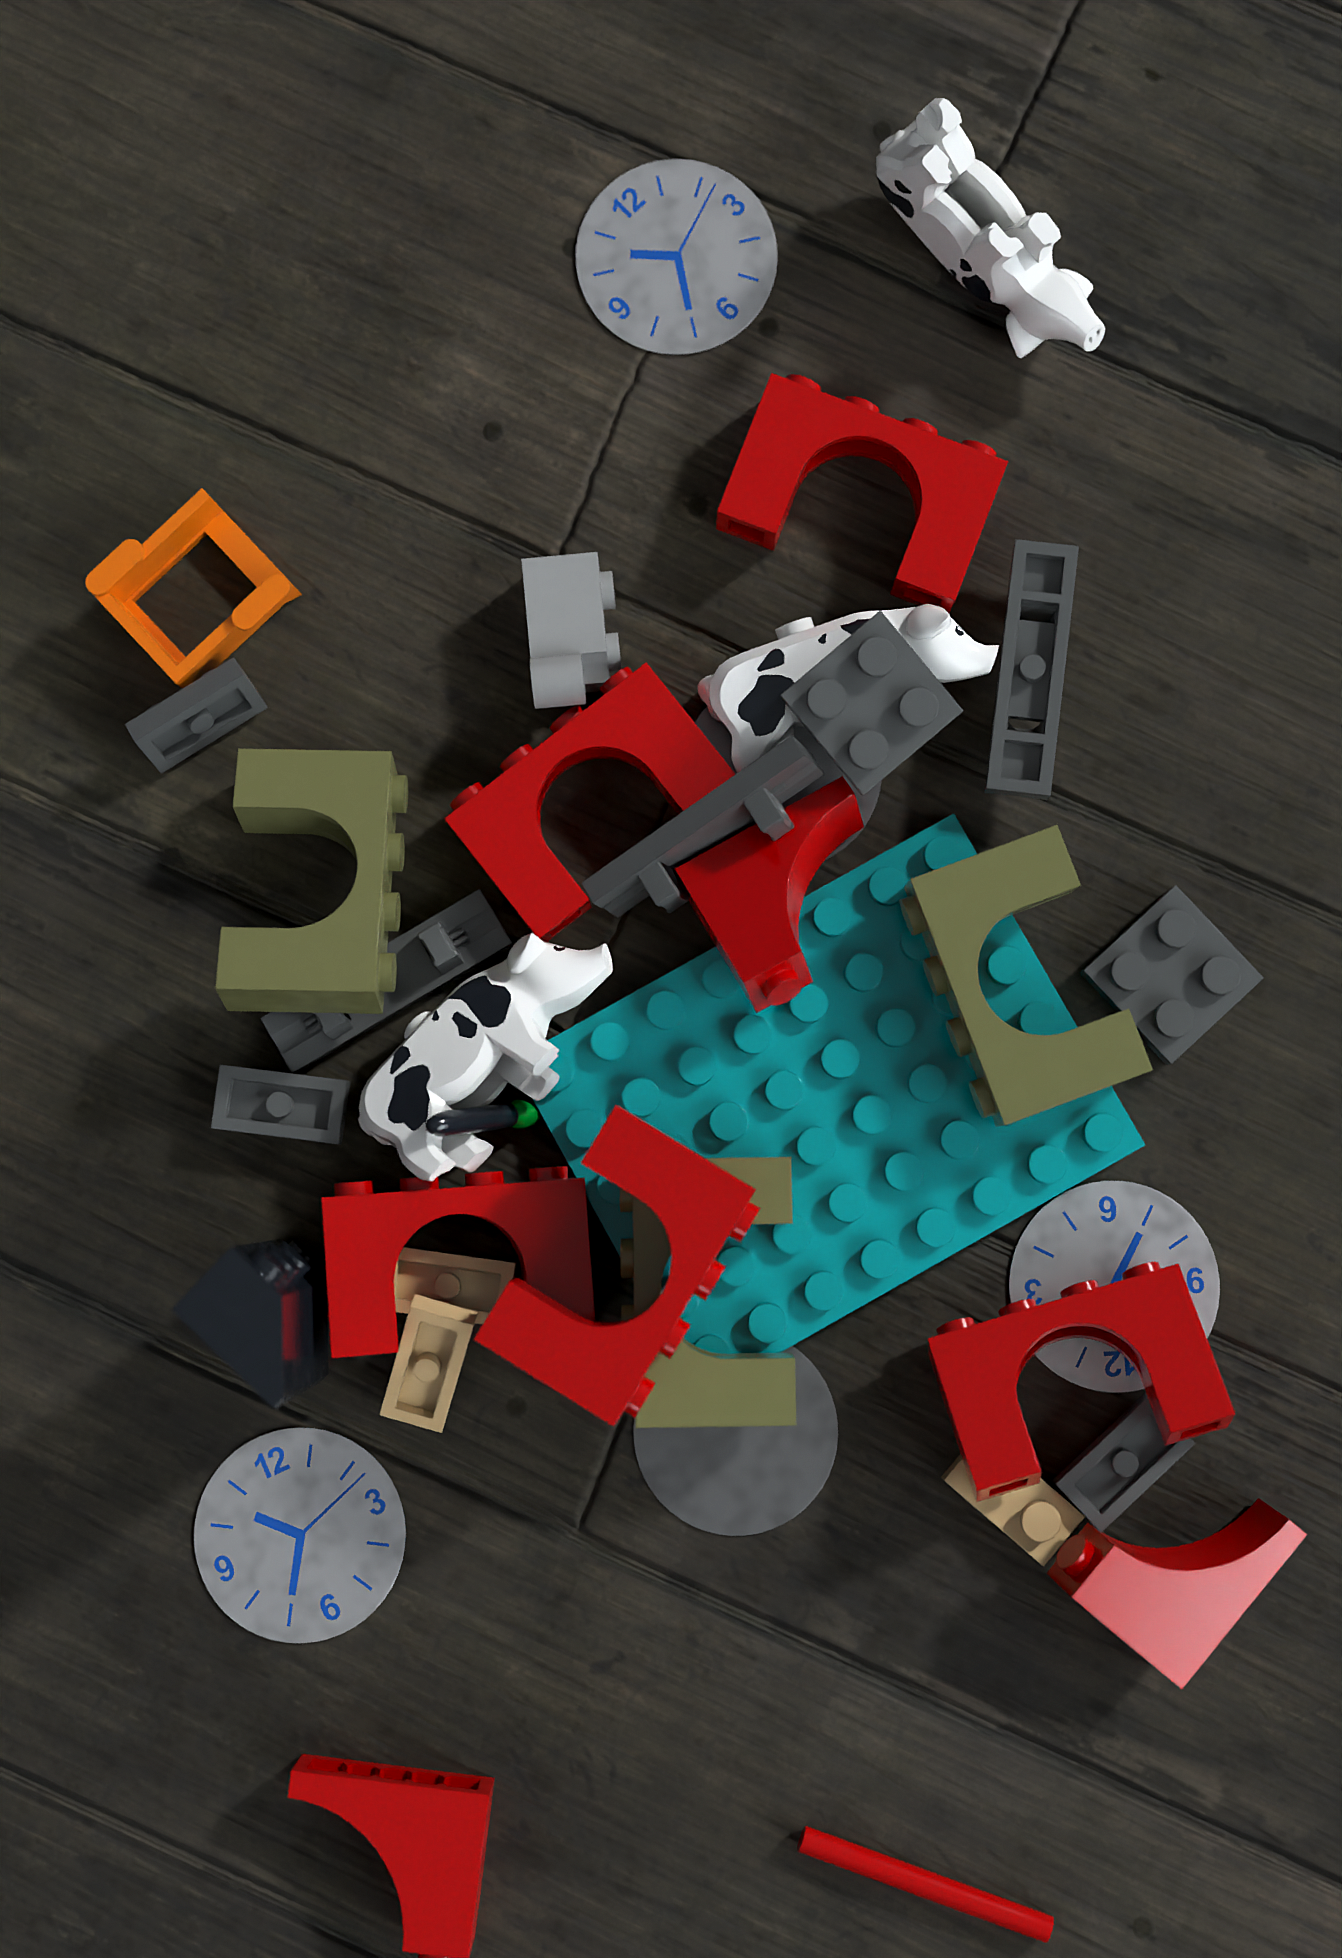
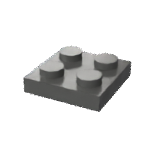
M881 610L779 695L861 795H865L963 712V709Z
M1176 885L1163 894L1079 972L1117 1013L1126 1009L1130 1010L1140 1038L1165 1065H1170L1177 1060L1264 978Z

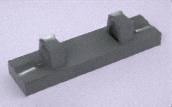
M1015 539L1012 550L984 793L1048 800L1051 796L1079 546ZM1009 719L1040 722V724L1032 729H1017L1011 726Z
M791 735L582 882V885L593 904L600 908H605L617 918L648 896L652 898L656 906H662L666 909L667 913H672L689 901V897L677 877L675 868L742 832L755 822L764 834L767 833L773 841H776L794 828L782 803L824 775V772L813 754Z
M478 889L388 943L387 953H395L397 976L395 991L384 992L383 1014L348 1013L351 1018L350 1020L343 1013L270 1012L260 1019L291 1072L297 1074L512 947L513 943L482 891Z

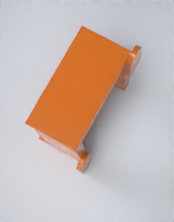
M203 488L143 544L135 539L123 541L87 575L85 581L88 591L96 597L164 672L181 688L193 683L206 672L217 668L285 603L302 595ZM208 535L257 588L233 610L232 614L191 653L185 656L136 604V601Z

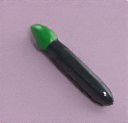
M512 1100L508 1104L446 1110L430 1117L426 1121L425 1126L426 1131L438 1137H452L500 1130L508 1127L524 1129L534 1125L542 1115L536 1104L524 1100Z

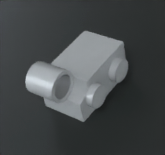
M597 552L521 559L535 709L586 704V692L600 691V687L610 678L609 671L621 670L618 632L606 633L604 610L616 609L612 571L600 572Z

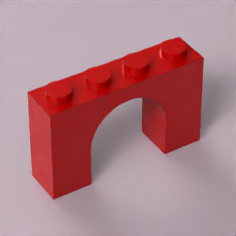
M771 373L718 507L716 529L774 551L795 495L802 482L814 469L827 461L846 456H861L877 460L890 467L902 478L911 493L915 507L914 531L890 595L919 606L923 604L939 606L950 613L1008 461L996 457V451L984 443L974 440H963L961 443L942 437L938 435V431L934 426L925 421L915 418H905L903 421L883 415L879 413L880 410L875 404L866 399L847 396L843 400L824 393L816 382L807 377L789 374L784 378Z
M647 662L634 672L627 666L612 675L599 689L603 694L601 698L584 711L580 705H576L563 713L550 726L553 735L535 749L530 744H525L515 750L500 765L504 773L486 787L477 782L466 788L450 803L453 812L444 818L455 835L528 928L543 942L547 943L592 908L590 899L547 846L541 831V810L545 796L551 785L563 772L578 763L591 759L607 758L626 762L642 771L654 783L678 815L736 775Z
M615 1105L581 1164L643 1201L656 1213L663 1223L670 1241L672 1259L669 1278L662 1294L650 1308L635 1317L617 1322H601L590 1320L574 1313L517 1277L509 1280L474 1338L478 1343L612 1426H615L623 1411L633 1418L637 1416L656 1384L645 1376L658 1353L671 1359L691 1324L681 1319L680 1316L693 1295L706 1301L726 1267L715 1260L728 1236L739 1243L742 1241L761 1209L750 1202L757 1190L756 1188L618 1105Z
M561 1166L529 1169L530 1182L504 1184L503 1171L465 1174V1187L439 1189V1176L433 1181L421 1180L418 1177L400 1179V1192L374 1194L373 1181L334 1184L335 1197L322 1198L331 1358L399 1352L394 1289L397 1260L406 1242L418 1229L434 1219L452 1214L471 1215L493 1224L512 1244L518 1257L522 1281L574 1313L587 1319L595 1320L585 1178L568 1179V1167Z
M1156 1261L1143 1263L1123 1272V1280L1101 1287L1098 1286L1096 1280L1076 1283L1060 1292L1061 1299L1037 1305L1035 1299L1016 1301L999 1309L1000 1317L977 1324L974 1323L971 1317L956 1319L939 1326L936 1329L937 1336L927 1338L930 1361L976 1502L1040 1483L1041 1469L1020 1410L1016 1386L1020 1374L1028 1361L1038 1351L1057 1341L1072 1338L1091 1339L1109 1345L1127 1358L1140 1376L1165 1446L1220 1430L1230 1425L1235 1411L1179 1263L1161 1268L1159 1262Z

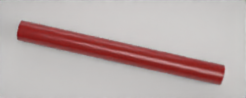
M806 1825L801 1832L797 1846V1852L1045 1943L1048 1942L1051 1936L1054 1917L1049 1914Z

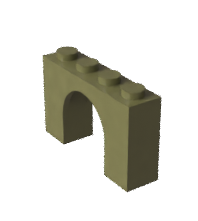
M238 748L233 809L243 832L311 834L332 839L344 846L356 858L357 874L352 890L342 905L328 917L314 924L298 928L221 927L215 989L227 1011L383 1014L384 992L395 991L397 976L395 953H387L388 931H399L401 915L399 892H391L392 872H402L404 867L403 833H395L396 813H406L408 807L407 775L397 774L392 751Z
M1058 825L914 877L904 887L908 897L899 900L901 911L912 936L922 933L931 956L923 960V967L929 985L936 997L945 994L954 1018L946 1021L952 1045L959 1057L969 1056L977 1079L969 1082L975 1105L982 1118L992 1116L996 1127L1005 1126L1153 1070L1129 1009L1060 1034L1034 1035L1017 1030L1001 1020L990 1008L981 991L978 978L979 954L986 936L995 924L1011 915L1068 895L1081 886Z
M791 1157L706 1158L757 1189L750 1202L761 1209L752 1224H793ZM620 1188V1212H633V1238L621 1239L620 1241L621 1278H634V1305H621L622 1321L641 1314L650 1308L661 1295L662 1275L671 1257V1246L665 1227L656 1213L643 1201ZM683 1338L671 1359L666 1358L660 1353L656 1356L645 1375L656 1384L636 1416V1428L796 1426L795 1357L792 1353H714L703 1350Z

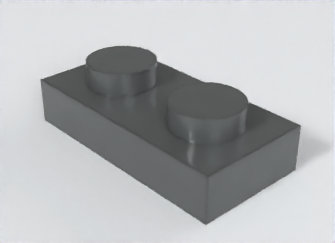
M233 657L219 667L206 672L199 679L162 702L154 704L146 712L125 725L134 742L162 774L268 707L256 687Z
M220 1065L211 1128L342 1145L351 1081Z
M1145 1392L1052 1481L1096 1529L1103 1532L1196 1443L1190 1438L1165 1446Z

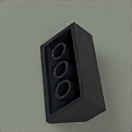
M282 1239L231 1246L171 1309L273 1409L319 1384L329 1374L327 1282L316 1273L322 1266L321 1262L310 1250L295 1239L290 1244Z

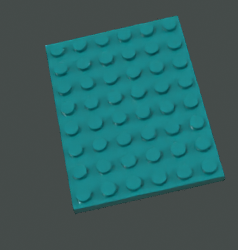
M955 814L946 817L803 898L798 925L799 944L813 982L803 987L792 1000L781 1005H771L756 1013L717 947H714L547 1040L560 1050L557 1053L558 1057L548 1066L560 1078L558 1083L543 1099L538 1101L533 1099L576 1178H585L586 1196L619 1256L621 1239L633 1238V1212H620L619 1186L581 1164L615 1105L624 1108L705 1158L791 1157L793 1224H751L740 1243L728 1236L715 1260L726 1266L706 1301L693 1295L680 1316L681 1319L691 1324L683 1338L703 1350L723 1354L780 1353L1145 1146L1143 1139L1112 1086L1005 1126L996 1127L992 1116L981 1117L969 1087V1082L977 1079L968 1055L959 1057L952 1045L946 1021L954 1018L945 994L936 997L929 985L923 967V960L931 956L922 933L912 936L899 902L900 899L908 897L904 887L910 879L977 855ZM1011 915L997 922L986 936L978 959L979 984L983 996L993 1012L1013 1028L1034 1035H1054L1077 1028L1014 916ZM671 1257L662 1275L661 1294L669 1278Z

